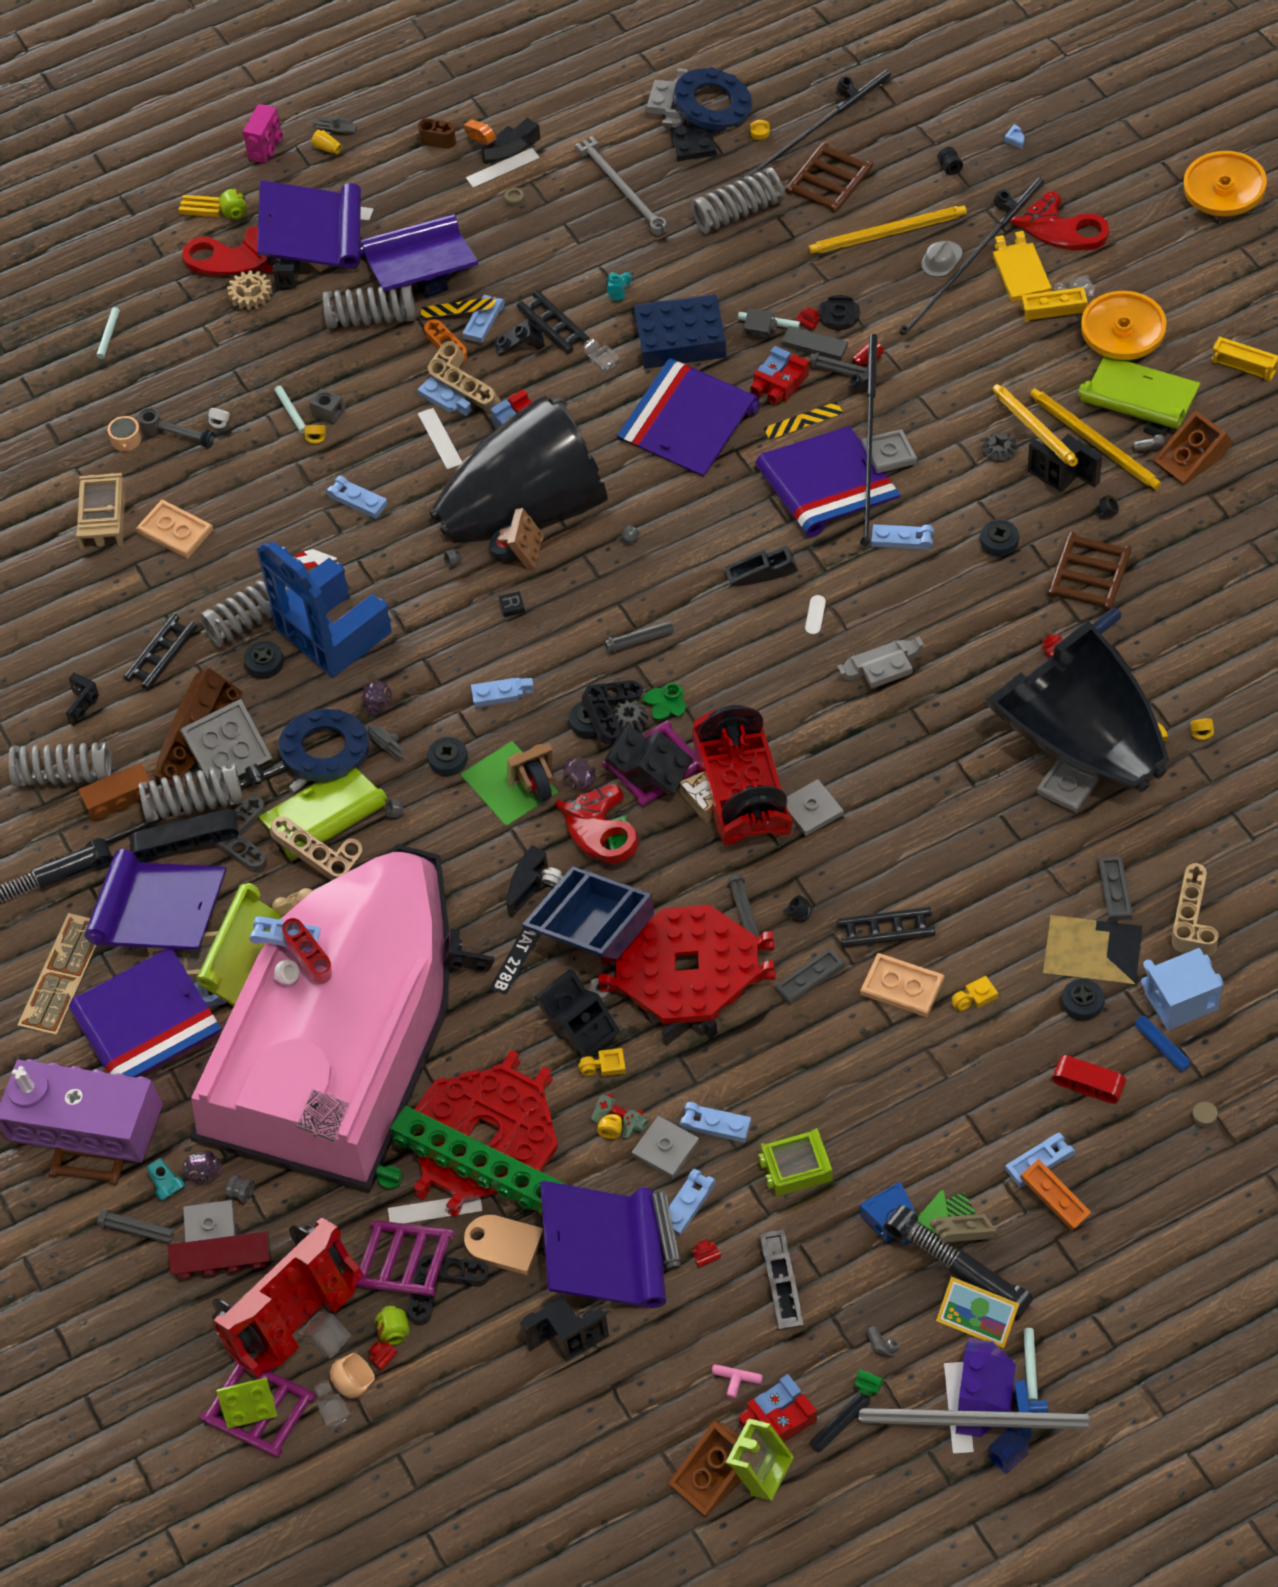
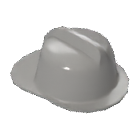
M940 241L931 244L922 259L924 272L934 277L947 275L961 259V247L951 241Z

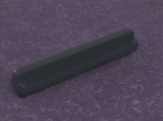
M858 1393L811 1439L810 1445L817 1452H821L859 1415V1411L862 1408H866L870 1404L868 1396Z

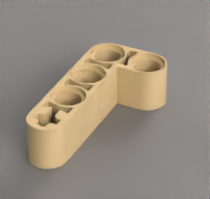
M445 342L429 363V373L434 379L465 396L470 402L491 412L490 409L501 403L499 396L488 385L458 369L463 363L464 354L454 342Z
M280 816L274 819L270 828V835L276 842L330 880L348 873L358 861L362 852V845L356 839H347L338 851L335 852L286 817ZM284 826L285 830L279 833L277 828ZM291 832H293L290 840H288V835L290 836ZM302 838L306 845L298 847L295 845L294 840ZM353 847L356 849L357 854L350 856L345 852V848ZM320 851L324 854L325 858L323 860H316L313 857V853ZM340 865L343 868V873H334L332 866Z
M1193 863L1187 866L1185 870L1173 928L1172 946L1176 951L1183 953L1200 948L1202 953L1209 957L1217 950L1218 932L1213 927L1197 924L1207 872L1203 865ZM1193 879H1197L1196 883H1192Z

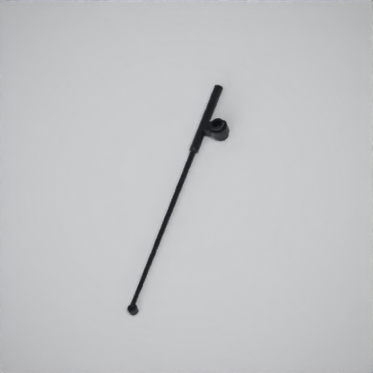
M886 69L859 90L854 86L850 77L840 78L837 83V90L841 95H846L847 99L745 177H752L754 173L759 172L833 116L850 107L891 76L890 71Z
M1038 177L1017 202L1011 198L1007 190H1000L993 198L994 205L999 209L1006 210L1007 213L908 326H901L900 334H907L999 230L1010 222L1011 218L1019 212L1044 184L1043 178Z
M876 334L869 335L868 370L862 374L856 373L850 379L852 388L858 392L867 391V397L869 398L865 536L860 540V544L865 547L870 543L869 516L873 408L876 396L877 366Z
M281 763L262 771L261 767H258L257 764L250 765L245 768L246 773L244 775L246 778L239 781L241 790L251 785H259L264 780L288 771L290 768L288 766L285 767ZM158 816L159 820L148 823L147 821L107 837L105 841L110 842L164 819ZM58 857L51 858L49 862L58 859Z

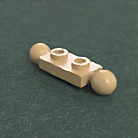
M304 888L287 898L279 897L274 900L272 909L277 911L279 915H285L307 897L312 890Z

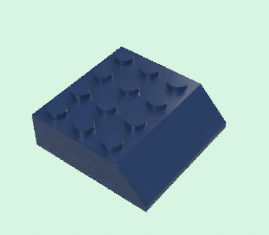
M712 293L633 304L644 369L663 367L670 358L684 364L727 357L726 340L717 294Z
M572 866L526 919L522 927L598 956L618 959L654 916L652 894Z

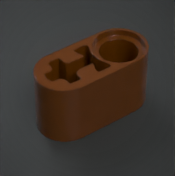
M430 118L419 121L418 130L422 144L445 149L456 145L455 128L451 122Z

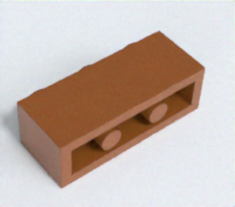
M138 763L80 788L78 791L93 822L141 801L139 783L147 782L148 788H146V792L150 793V779L142 764Z

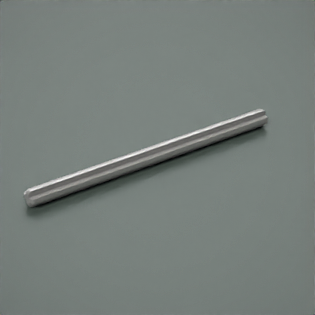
M862 1408L859 1411V1421L861 1423L1088 1429L1090 1426L1088 1414Z

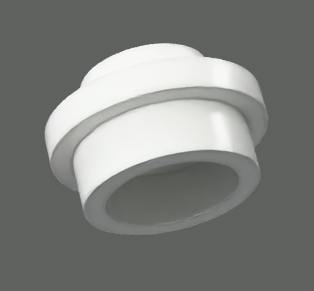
M549 867L548 870H543L541 873L543 876L542 881L554 887L563 878L561 871Z

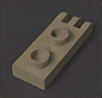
M985 1214L940 1217L930 1221L931 1227L935 1229L942 1242L994 1238L997 1232Z

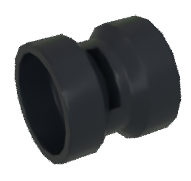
M945 147L938 153L937 159L943 165L947 175H955L962 170L963 162L953 147Z

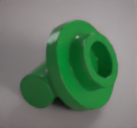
M380 1165L377 1168L378 1181L383 1188L394 1189L401 1184L403 1174L399 1168L395 1166L383 1167Z
M859 1370L855 1385L859 1387L858 1392L873 1396V1393H879L884 1379Z

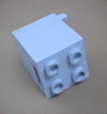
M1200 948L1158 965H1154L1151 960L1144 961L1143 968L1147 973V977L1142 978L1141 985L1167 1031L1219 1010L1222 987L1224 986L1223 980L1218 973L1215 974L1210 958L1204 955Z

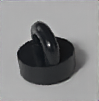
M1106 495L1100 499L1097 508V515L1100 518L1106 516L1111 518L1118 514L1119 506L1114 497Z
M801 895L794 897L789 903L788 915L796 920H808L811 915L809 901Z

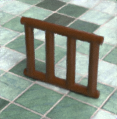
M823 142L785 188V192L788 194L793 192L829 207L833 213H836L871 170L873 163L871 161L864 162L828 147V144ZM825 154L857 167L860 171L854 175L822 162L819 158ZM812 167H816L850 183L844 188L808 172ZM803 179L840 196L834 201L802 188L798 184Z
M1069 532L1053 575L1048 595L1050 597L1060 595L1104 606V609L1107 611L1111 610L1132 547L1129 545L1124 547L1078 537L1075 532ZM1073 545H1078L1119 555L1120 559L1118 564L1074 554L1071 551ZM1070 561L1115 572L1113 580L1110 581L1066 570L1065 568L1067 562ZM1065 578L1106 588L1109 591L1105 598L1060 587L1059 585L1061 579Z
M57 1147L48 1176L50 1178H57V1175L103 1180L109 1181V1184L116 1186L121 1175L124 1160ZM64 1154L114 1160L111 1172L61 1166Z

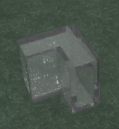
M320 1311L298 1333L307 1345L315 1346L326 1358H332L351 1336L332 1313Z

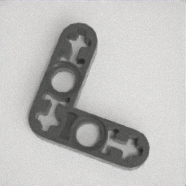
M251 796L234 810L237 813V819L245 820L243 825L238 826L239 835L234 839L215 843V846L249 871L258 873L267 867L265 853L243 838L242 835L259 820L260 815L265 813V806L260 797ZM242 845L246 847L241 853L234 852L237 846Z

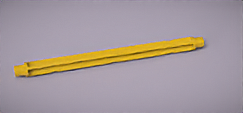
M965 205L960 207L954 206L938 210L937 212H930L817 241L816 244L808 245L810 254H820L841 247L933 225L938 222L953 220L966 215L967 210Z
M999 384L993 387L995 396L1055 452L1064 463L1070 466L1077 464L1078 459L1075 457V454L1022 403L1014 398L1005 387Z
M1036 388L1030 392V397L1037 404L1145 485L1151 486L1155 490L1160 488L1162 483L1156 479L1154 474L1044 392H1040Z

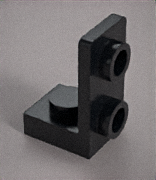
M280 258L279 265L273 266L276 287H297L301 261Z
M526 319L495 339L497 354L502 356L524 341L540 350L545 347L542 331Z
M73 672L69 677L73 693L79 697L67 710L66 715L69 724L75 726L79 720L83 719L89 707L97 701L99 693L94 681Z
M450 929L444 939L443 964L454 968L473 969L476 972H488L494 963L495 957L461 951L463 942L459 939L460 930Z
M713 1019L712 1021L675 1022L668 1024L662 1031L663 1044L668 1046L693 1025L700 1034H705L712 1039L718 1034L717 1022Z

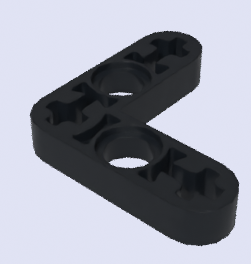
M629 680L587 686L581 697L597 737L602 743L614 744L620 734L619 726L610 706L617 705L618 702L625 704L626 699L629 703L635 700L638 701L643 694V687L638 682ZM607 691L615 692L617 697H611ZM596 711L604 713L606 718L597 716Z
M426 1255L419 1260L414 1284L424 1285L428 1274L426 1268L431 1264L434 1255ZM443 1257L441 1263L443 1265V1273L440 1274V1271L438 1272L434 1287L437 1293L439 1282L475 1287L483 1286L490 1278L488 1266L481 1261ZM452 1266H458L461 1269L460 1273L455 1276L449 1275L447 1270ZM465 1268H468L467 1277H465ZM478 1270H482V1274L479 1275V1278H475L474 1274H476ZM436 1293L434 1296L411 1294L408 1314L413 1324L420 1326L430 1321ZM419 1302H422L424 1313L417 1317L415 1312L419 1311Z

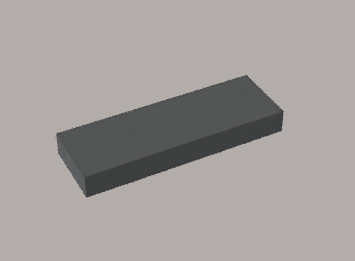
M789 326L782 339V346L811 354L818 352L820 356L841 361L847 350L848 341Z
M1122 856L1098 858L1108 921L1132 919Z
M830 947L776 984L775 991L790 1006L845 968V962Z

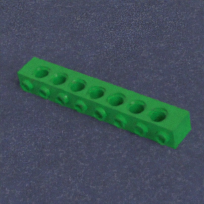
M406 1105L390 1127L392 1139L398 1146H406L413 1149L417 1155L423 1158L427 1156L433 1159L439 1166L443 1168L449 1167L455 1170L459 1176L463 1178L469 1177L475 1180L481 1187L491 1188L497 1191L503 1198H511L517 1201L525 1209L532 1208L538 1211L541 1216H543L542 1198H539L541 1196L540 1182L549 1181L565 1184ZM416 1133H423L420 1136H414ZM437 1143H443L442 1146H435ZM459 1153H464V1155L461 1157L455 1156ZM478 1164H485L483 1167H476ZM499 1174H506L502 1178L497 1177ZM521 1184H526V1185H527V1186L524 1187V1188H519V1187H518V1186L521 1185Z

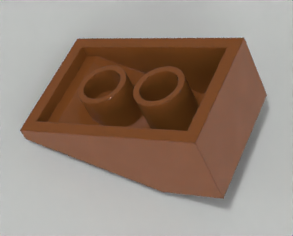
M1195 410L1153 460L1183 484H1186L1217 462L1234 442L1226 432Z
M713 1421L669 1481V1484L705 1516L709 1515L742 1482L733 1468L726 1463L739 1435L725 1423ZM745 1451L741 1461L749 1463L753 1469L762 1455L758 1451L755 1453Z

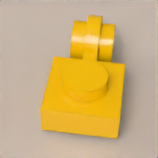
M984 976L966 985V993L959 991L954 994L952 1005L955 1009L964 1011L971 1006L973 1001L976 1007L980 1008L997 999L998 992L987 976Z
M622 1048L598 1051V1060L588 1056L580 1059L578 1064L579 1071L584 1076L594 1075L598 1068L601 1069V1076L625 1074L626 1072Z

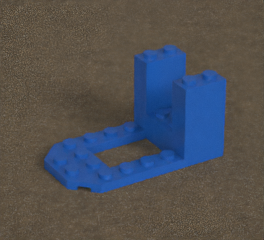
M275 542L262 543L256 548L275 629L331 678L337 676L392 633L391 619L388 614L389 607L383 599H378L373 594L334 624L326 616V613L349 597L348 583L344 574L345 569L339 562L335 563L331 558H328L308 573L304 564L299 559L295 560L285 547H280Z

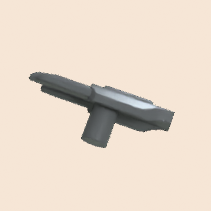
M337 114L332 115L331 119L319 117L318 120L322 122L313 121L316 128L332 132L355 134L357 130V125L353 124L349 119L339 118Z
M370 725L368 727V735L380 747L397 760L405 758L400 753L404 749L397 743L399 737L396 733L390 734L382 726Z

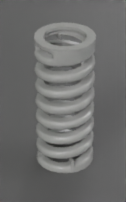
M768 167L762 173L756 172L752 177H745L743 181L738 180L733 185H726L724 189L719 188L714 193H707L704 198L698 197L691 201V208L697 225L703 233L708 234L711 227L715 230L719 229L720 222L723 225H728L730 222L729 217L733 221H738L739 213L742 217H747L749 210L752 213H756L758 205L760 208L766 209L768 201L771 205L782 202L785 195L777 173L773 168ZM770 177H772V179L775 181L777 185V192H775L774 187L771 184ZM720 197H723L724 204L720 200ZM711 200L714 202L715 210L711 205Z
M411 284L400 287V305L398 304L395 288L389 290V307L385 291L382 290L381 286L378 287V309L373 288H367V311L362 289L360 288L356 289V312L351 290H345V313L340 291L336 290L334 292V311H332L333 305L330 303L332 291L323 292V306L327 329L337 328L339 322H341L343 327H348L350 321H352L354 326H359L361 319L365 325H370L372 318L376 324H381L383 316L387 323H392L394 314L398 322H403L405 312L407 321H415Z
M264 579L263 581L258 580L254 582L253 587H245L243 593L237 592L233 598H226L223 604L218 603L214 605L213 610L207 609L200 613L202 625L217 647L223 646V638L228 642L233 640V635L223 621L221 613L227 617L233 631L238 636L243 635V629L233 615L231 607L235 609L247 630L253 629L252 621L243 609L241 601L247 606L254 621L257 624L263 623V618L252 602L251 595L256 599L265 617L268 619L273 617L270 606L261 594L262 590L267 595Z
M97 742L92 744L93 765L91 773L88 767L87 744L81 743L79 747L81 764L79 773L76 767V747L74 744H69L67 748L69 765L67 774L64 767L65 755L62 744H57L55 749L57 765L55 774L52 768L53 753L51 745L44 746V774L41 772L40 747L38 745L32 747V775H30L28 768L29 752L27 746H21V748L20 746H11L8 759L11 784L13 786H26L27 783L31 786L37 782L40 785H46L49 781L53 785L59 784L60 781L64 784H70L73 780L76 783H82L84 780L88 783H94L96 779L99 781L112 775V757L109 743L100 742V747Z
M235 763L228 765V768L225 765L221 766L222 788L216 770L214 768L208 770L210 791L202 770H198L196 773L198 793L191 773H186L184 775L186 796L178 775H174L172 778L174 798L167 778H161L162 801L154 780L149 781L150 793L146 792V788H148L147 782H140L141 802L147 823L159 820L158 813L161 818L167 819L170 810L176 817L181 815L182 808L186 814H191L194 805L199 812L205 810L206 803L210 809H215L218 800L223 807L229 805V794L231 796V805L243 803Z

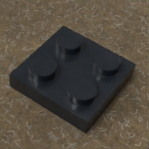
M695 124L670 128L677 162L717 155L712 130L701 128Z

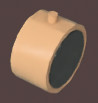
M130 416L117 417L108 425L109 438L116 450L122 452L131 451L141 443V432L138 422Z

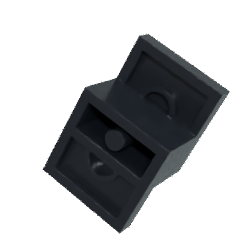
M1067 434L1061 440L1078 459L1075 466L1064 463L1046 444L1036 439L1029 443L1027 472L1062 493L1077 477L1094 488L1100 483L1102 454L1096 449L1085 445L1078 438Z
M627 724L621 730L604 761L637 788L653 782L670 796L676 791L693 758L660 731L645 738Z
M572 969L567 970L534 996L555 1034L569 1039L581 1059L593 1054L621 1032L599 994L586 990L576 972Z
M564 1297L548 1302L543 1309L536 1313L528 1314L520 1322L524 1345L529 1352L551 1339L566 1362L609 1337L606 1314L601 1307L595 1311L590 1310L586 1312L581 1319H578Z

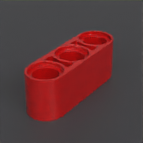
M287 919L282 925V935L285 944L313 981L317 983L327 982L332 976L329 957L299 919ZM292 929L299 931L296 935H289L287 932ZM304 948H311L313 950L308 954L301 952ZM318 966H324L327 968L323 972H317L315 970V968Z
M1067 1055L1060 1057L1052 1076V1081L1058 1086L1111 1104L1118 1103L1127 1082L1126 1078L1118 1072Z

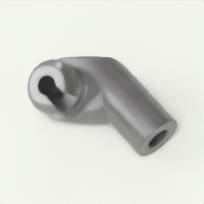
M1160 434L1155 435L1151 439L1134 442L1136 452L1161 450L1166 445L1165 437Z
M877 1326L867 1329V1335L875 1352L888 1357L897 1354L900 1348L897 1340L893 1339L892 1341L889 1339L887 1341L882 1339Z

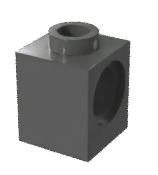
M748 308L744 325L746 334L771 338L772 332H775L777 328V320L773 312Z
M322 388L310 400L312 416L332 425L336 423L345 411L342 397Z

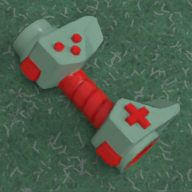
M610 1093L603 1094L598 1099L591 1117L593 1121L599 1123L604 1116L611 1113L620 1116L623 1120V1138H631L635 1131L644 1132L649 1120L643 1116V1111L639 1109L637 1111H625L615 1105L616 1099Z

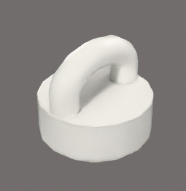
M211 408L208 414L209 424L215 429L224 428L227 421H229V412ZM214 419L221 420V424L215 423Z
M291 960L280 961L275 967L274 980L281 984H293L299 977L298 965Z

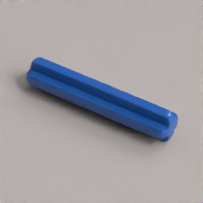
M1142 1015L1135 1021V1026L1181 1072L1190 1067L1191 1061L1146 1016Z

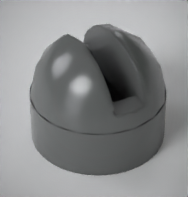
M626 525L621 532V539L626 544H633L637 541L640 532L635 527Z
M457 550L444 552V560L448 568L456 567L460 564L462 557Z
M392 799L387 801L386 816L388 818H398L404 813L401 801Z

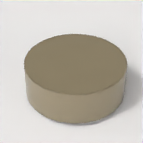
M510 188L504 194L505 203L510 207H519L525 201L524 192L519 188Z
M1200 1102L1194 1107L1192 1117L1198 1126L1210 1127L1215 1124L1218 1111L1212 1103Z

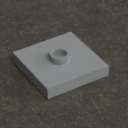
M902 429L872 436L871 463L876 473L917 464V457ZM863 438L862 446L867 454V438Z
M1057 760L1038 786L1036 793L1077 813L1100 779L1078 771Z
M818 779L787 796L789 815H791L792 821L805 837L844 815V810Z
M657 1116L632 1151V1157L673 1179L698 1145L699 1138Z
M232 1200L183 1207L185 1242L235 1236Z

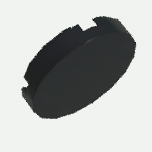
M845 295L828 297V300L823 301L818 309L820 322L823 326L836 331L847 330L853 327L860 317L859 304L855 303L853 298Z

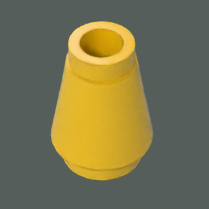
M317 130L311 139V144L315 148L334 153L335 155L342 148V144L324 130Z

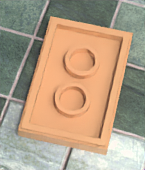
M161 500L136 527L138 534L187 559L214 530L211 524L164 500Z
M877 953L860 990V995L928 1017L944 981V975Z

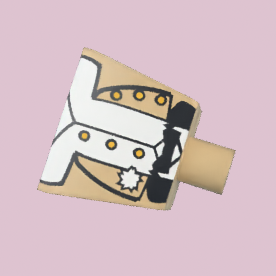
M702 772L680 782L681 796L705 823H708L713 819V800L705 773Z

